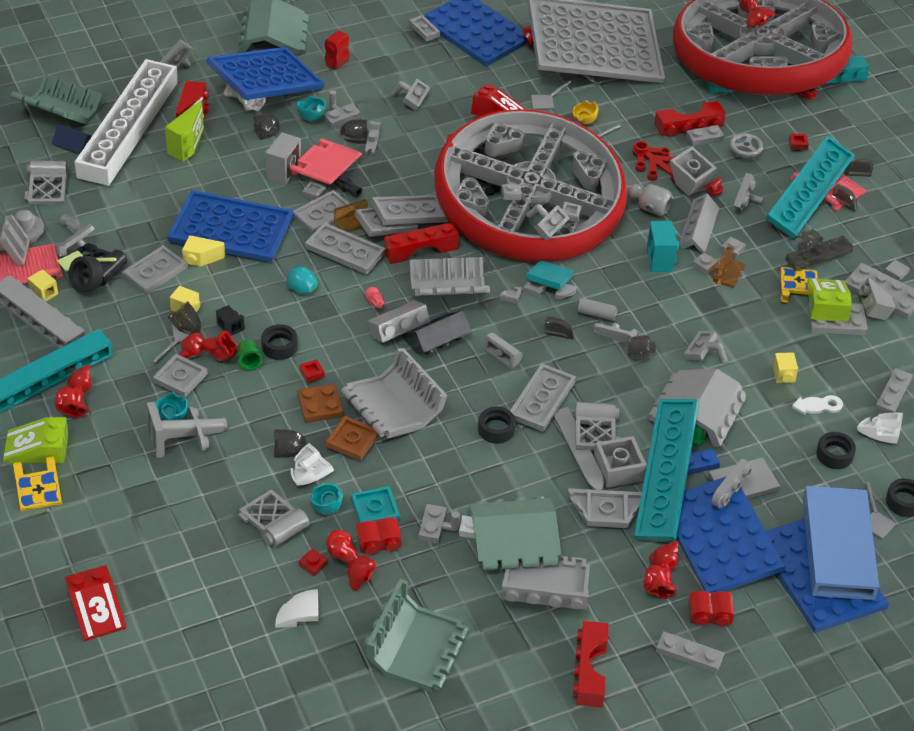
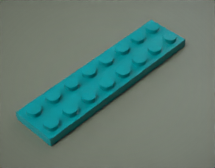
M827 135L765 219L794 239L855 157V154Z
M659 399L634 534L636 540L676 541L699 406L698 399Z

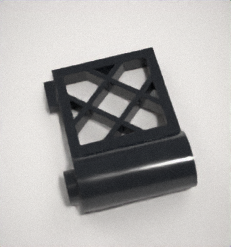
M90 243L84 244L76 250L81 254L84 251L90 252L83 256L95 258L103 256V258L117 259L116 261L100 262L103 269V280L100 286H105L128 262L126 254L121 250L115 249L109 252L99 249L96 245ZM85 264L82 270V276L89 278V271L84 270V268H88Z

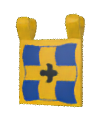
M781 267V302L788 303L790 293L808 295L807 279H817V271Z
M54 456L46 457L47 471L23 475L21 462L13 463L21 511L62 504Z

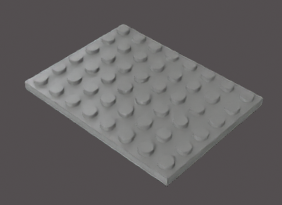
M527 0L538 70L664 83L665 75L651 9L578 0Z

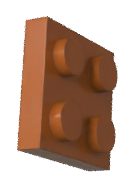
M335 384L297 390L305 423L344 417V411Z
M344 416L326 440V447L361 461L379 434L372 426Z

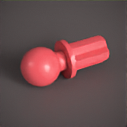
M375 287L366 289L365 297L368 302L374 305L375 308H383L382 305L385 303L379 290Z

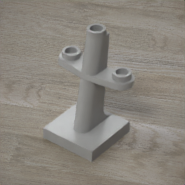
M8 215L5 217L2 232L0 233V251L6 250L17 267L23 266L30 239L14 216Z
M155 401L148 402L147 430L148 433L151 432L153 447H156V458L165 457L164 441L171 438L196 435L200 450L205 451L206 448H209L208 437L203 435L224 432L227 429L226 418L199 419L198 409L188 407L190 419L161 420Z

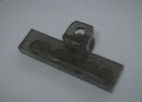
M811 229L802 232L801 238L804 242L798 244V251L787 254L785 260L795 271L850 253L853 251L854 246L844 236L823 242V237L817 231Z

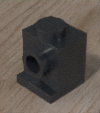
M229 305L216 310V322L222 331H227L230 336H233L245 330L244 316L242 314L239 315Z

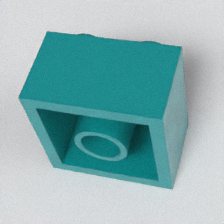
M650 221L646 249L651 272H673V267L677 264L676 251H679V241L676 240L677 232L676 228H673L672 221Z

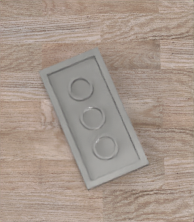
M436 195L372 197L371 204L383 225L449 221L442 211Z
M325 222L305 242V249L366 275L386 254V248Z
M861 263L845 280L849 291L859 295L858 290L867 278H870L891 295L896 308L893 313L908 319L914 312V288L868 265Z
M541 363L510 410L515 416V420L544 432L575 384L576 376Z

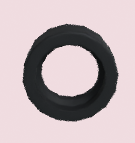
M91 256L75 258L69 267V281L76 291L92 292L97 290L103 280V269L100 262ZM85 264L89 269L87 284H85L82 277V270Z
M276 324L266 328L261 337L263 353L277 360L293 356L298 347L296 331L292 327L283 324ZM275 338H285L290 343L283 346H274L269 341Z
M495 406L483 410L478 419L479 435L490 443L499 444L509 441L515 432V416L504 407ZM492 420H499L506 423L508 427L502 430H495L487 427L486 423Z
M828 432L821 436L818 442L817 458L829 468H846L854 459L856 444L852 438L844 433ZM836 445L846 450L847 454L834 455L828 452L825 447Z
M906 478L897 479L888 488L886 504L895 514L903 517L914 516V503L900 501L895 496V493L906 492L914 496V480Z

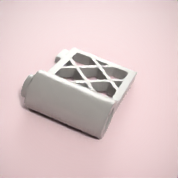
M67 160L30 161V164H27V175H30L29 191H25V202H28V205H64L66 178L68 176ZM42 180L44 182L40 186L34 184V181ZM55 180H62V183L58 186L52 184ZM47 186L52 188L48 193L42 190ZM38 192L43 195L39 199H33V196ZM57 192L61 195V198H52L50 196Z
M576 402V449L595 450L596 443L601 442L604 438L608 440L620 438L616 437L615 420L619 419V408H616L615 404ZM580 424H588L591 427L585 430ZM611 425V428L605 431L600 426ZM596 430L601 435L595 438L590 433ZM586 436L591 442L581 443L580 440Z
M272 489L239 509V518L245 523L250 522L264 534L265 542L273 547L278 546L309 526V519L304 511L300 508L295 509ZM270 498L275 500V504H264ZM259 510V514H249L248 512ZM263 510H274L273 514H262ZM277 510L288 511L285 514H277ZM261 520H272L265 526L260 523Z

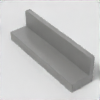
M708 194L693 200L679 241V246L682 250L694 245L701 253L706 252L719 212V206Z

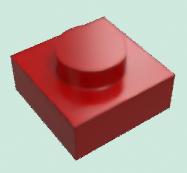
M789 134L791 150H808L807 134Z
M317 359L299 365V370L307 383L325 377V372Z
M312 548L298 562L301 568L315 576L328 565V558Z

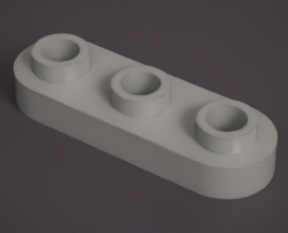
M741 459L715 491L711 500L712 505L721 508L729 503L731 495L740 489L742 481L745 478L747 479L752 472L749 461Z

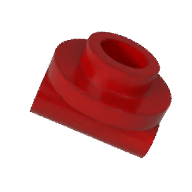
M717 177L713 182L706 185V192L712 196L722 194L723 186L721 183L723 180Z

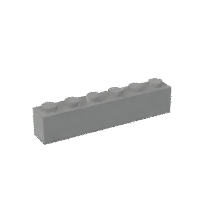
M9 275L0 281V304L58 349L85 336V331L82 327L74 324L69 317L62 315L57 308L50 306L44 298L37 296L32 289L25 287L20 280H16Z

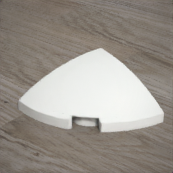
M903 413L878 414V417H874L871 422L870 417L858 424L857 430L873 439L897 444Z
M308 443L296 455L294 459L295 471L291 468V476L295 484L299 486L317 481L333 472L334 469L329 462L321 457L319 451Z
M318 589L296 594L286 604H283L277 614L275 628L297 627V622L319 621Z

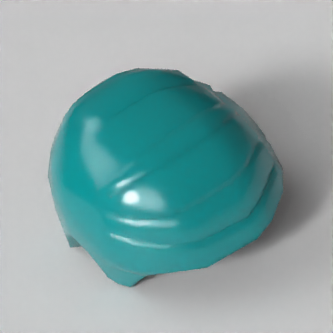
M307 96L305 102L300 100L297 102V109L304 120L308 122L316 121L325 113L326 101L322 98Z
M296 266L288 273L286 286L288 290L293 289L297 295H301L315 290L318 286V279L307 267Z
M174 392L159 398L155 402L161 420H184L188 414L187 399L184 396L176 395Z
M323 483L313 488L310 497L311 506L315 512L321 515H332L339 510L342 504L343 492L336 484Z

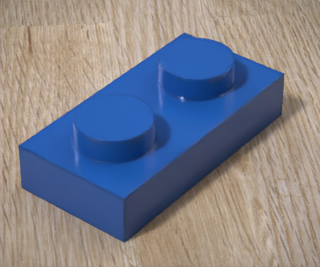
M713 448L690 454L687 475L719 468L720 461Z

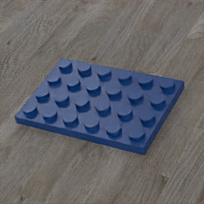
M450 0L423 15L440 31V36L486 67L528 44L522 33V28L480 0Z
M287 47L207 57L206 61L212 70L244 100L323 89L325 84Z
M191 190L168 234V242L185 245L189 236L224 242L225 253L272 263L294 216V211Z
M726 477L684 491L677 532V540L701 587L705 592L709 593L725 592L785 571L784 563L741 487L731 495L730 501L726 506L718 508L711 504L715 491Z
M804 519L766 531L785 565V571L776 573V575L814 633L888 608L889 603L880 590H878L875 600L812 596Z

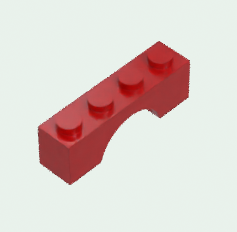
M719 101L703 103L702 109L695 114H681L673 109L656 111L654 125L661 137L686 133L688 130L718 125L720 127L724 126L726 112Z
M453 222L386 236L384 237L385 256L391 265L407 261L415 250L425 246L436 247L440 253L458 250L459 233Z
M583 621L582 629L577 631V642H581L580 647H576L575 660H579V665L575 664L574 677L578 678V683L574 682L573 696H577L576 705L603 708L606 677L597 673L591 666L590 661L599 655L606 654L609 623Z

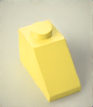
M189 236L182 249L183 260L190 265L200 267L221 260L225 257L224 242Z

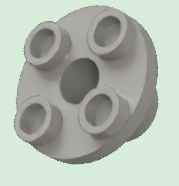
M20 210L15 214L16 221L30 239V243H35L37 238L44 232L43 221L29 210Z

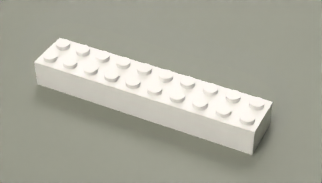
M145 59L75 160L77 178L107 186L111 184L178 83L177 66Z

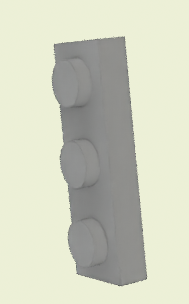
M895 368L876 404L875 410L883 413H895L912 381L913 374Z
M664 631L656 648V653L718 674L725 652Z

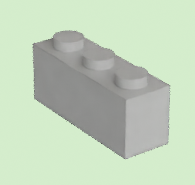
M414 300L367 322L371 337L383 343L430 322L426 304Z

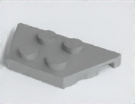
M568 488V497L586 526L628 528L639 511L642 492Z

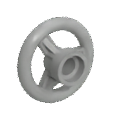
M749 133L736 134L729 142L731 150L743 158L756 156L763 150V143L760 138ZM746 138L742 143H735L738 139ZM752 140L758 144L757 149L752 146Z

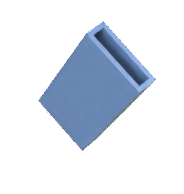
M806 486L803 495V509L812 596L875 600L879 590V580L867 490Z

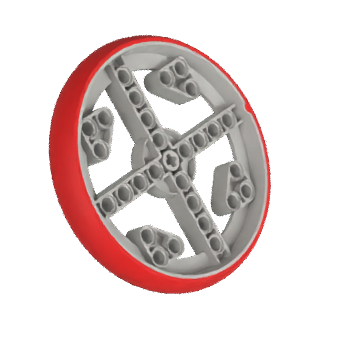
M692 0L682 9L674 25V47L677 56L688 70L711 84L744 93L777 95L797 93L816 88L832 80L842 71L852 51L850 26L844 16L824 0H757L758 6L774 11V15L768 19L770 22H766L762 26L747 25L748 13L740 9L737 0ZM775 14H781V16L774 19ZM812 25L810 38L812 49L787 38L802 28ZM712 27L737 38V40L712 53L714 38ZM754 55H763V56L773 55V56H775V57H752V56H754ZM750 58L749 65L741 63Z
M513 109L480 116L459 128L448 139L435 165L434 183L436 196L447 219L453 222L455 228L472 243L491 253L514 260L553 262L586 253L602 243L614 231L626 205L627 186L625 175L618 158L611 148L597 134L585 126L566 117L549 112ZM524 135L543 138L532 161L520 162L515 165L473 152L477 147L486 143L484 150L486 155L495 157L519 151L522 147ZM561 144L575 151L571 168L582 186L587 190H595L600 183L601 195L556 180L554 173L549 168ZM460 172L501 187L502 184L509 183L520 185L521 200H511L499 226L484 218L487 214L489 200L478 181L474 178H465L460 184ZM564 202L581 205L580 214L590 217L578 227V222L568 220L547 241L539 232L538 235L517 232L529 208L537 204L545 205L551 203L563 207Z

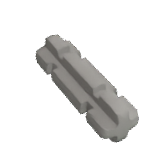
M67 214L60 217V223L74 234L84 228Z

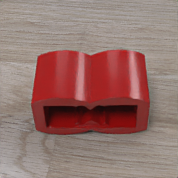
M338 30L325 40L326 66L336 70L348 61V46L350 42L348 34Z
M384 518L378 521H364L356 524V535L360 553L374 554L380 550L394 551L401 547V534L397 518Z
M695 591L689 594L690 623L697 625L713 623L720 626L733 623L734 607L732 593Z

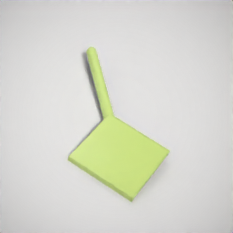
M76 251L57 260V262L67 272L71 262L83 255ZM96 258L99 262L117 260L116 258Z

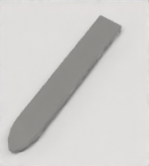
M569 408L558 409L554 419L585 480L593 490H602L604 478L590 450L576 449V421ZM584 438L580 440L581 443H586Z

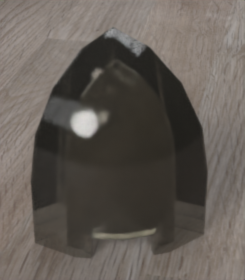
M262 114L253 117L254 131L260 140L275 136L279 132L280 123L274 115Z
M356 119L344 123L340 130L341 137L350 143L366 144L367 120Z
M869 159L854 160L846 167L844 175L871 177L874 162Z
M835 185L832 197L837 199L841 205L855 212L857 209L855 194L843 185Z
M189 301L168 316L169 320L180 332L185 334L200 333L201 322L199 316Z
M557 317L546 318L544 334L574 340L573 330L565 320Z
M274 429V458L296 456L306 446L305 437L294 430Z

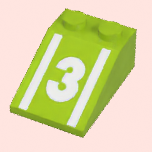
M201 101L165 126L167 154L182 162L195 153L204 130Z
M808 278L807 286L811 319L848 322L852 302L851 293L845 281Z
M45 417L8 430L3 463H47L46 457L54 456L55 463H64L69 434L66 417Z

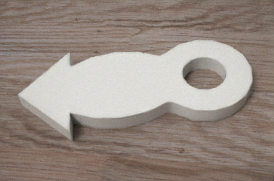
M834 395L824 398L809 397L803 400L800 397L792 405V408L805 416L806 413L817 414L824 411L838 413L843 408V402ZM833 402L836 406H830L828 403Z

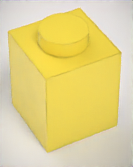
M43 269L27 278L29 289H32L40 298L48 301L58 295L56 280Z
M179 286L170 296V308L173 312L191 318L200 308L199 293Z
M775 353L772 367L776 383L795 382L798 373L795 354Z

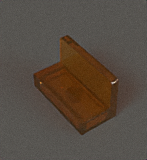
M363 199L335 208V227L348 233L364 229L354 214L357 209L368 208V201Z
M727 246L715 268L713 282L734 288L745 268V263L733 260L734 248Z

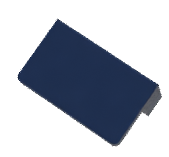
M58 124L52 144L80 154L86 142H89L92 136Z

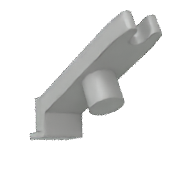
M370 122V130L365 147L366 155L368 152H372V155L376 152L381 122Z
M89 224L61 244H57V255L59 257L67 255L66 249L74 243L78 247L85 244L83 237L92 232L94 227Z
M599 323L594 325L593 333L633 344L636 340L638 341L640 337L638 330L619 329L620 326L617 323H613L611 326Z

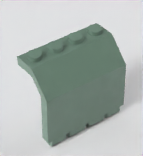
M254 0L250 2L249 6H245L242 12L244 17L241 20L242 27L239 32L241 36L238 40V52H246L251 43L265 40L278 47H287L296 55H303L305 53L309 16L303 10L281 0Z
M44 74L40 89L32 97L14 91L11 93V98L83 124H87L100 111L105 96L48 74Z
M539 496L533 498V500L516 498L513 501L505 502L499 499L494 500L492 503L475 501L469 504L468 516H471L473 519L477 562L482 564L483 571L498 569V562H501V569L519 568L518 561H521L522 567L539 566V559H542L543 566L558 565V558L561 557L556 511L551 498L545 499V497Z
M399 579L397 585L391 588L389 601L384 602L380 618H376L374 621L372 634H368L365 639L366 657L388 678L432 692V689L440 691L469 628L463 625L462 620L418 606L407 595L408 581Z

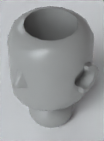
M632 184L628 191L630 199L639 200L640 209L656 216L665 215L673 199L672 193L669 190L655 184H648L644 188L639 184Z

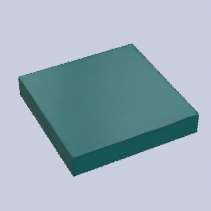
M539 261L527 273L526 279L560 290L573 277L574 270L549 262Z
M390 486L350 494L359 523L378 521L384 518H397V522L400 521L401 516Z

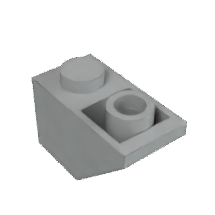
M867 278L860 286L858 292L867 316L886 321L896 309L891 295L870 278Z

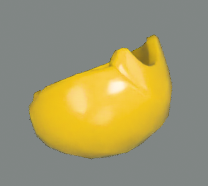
M585 100L583 103L574 106L572 116L580 124H591L597 118L598 106L595 101L589 103Z

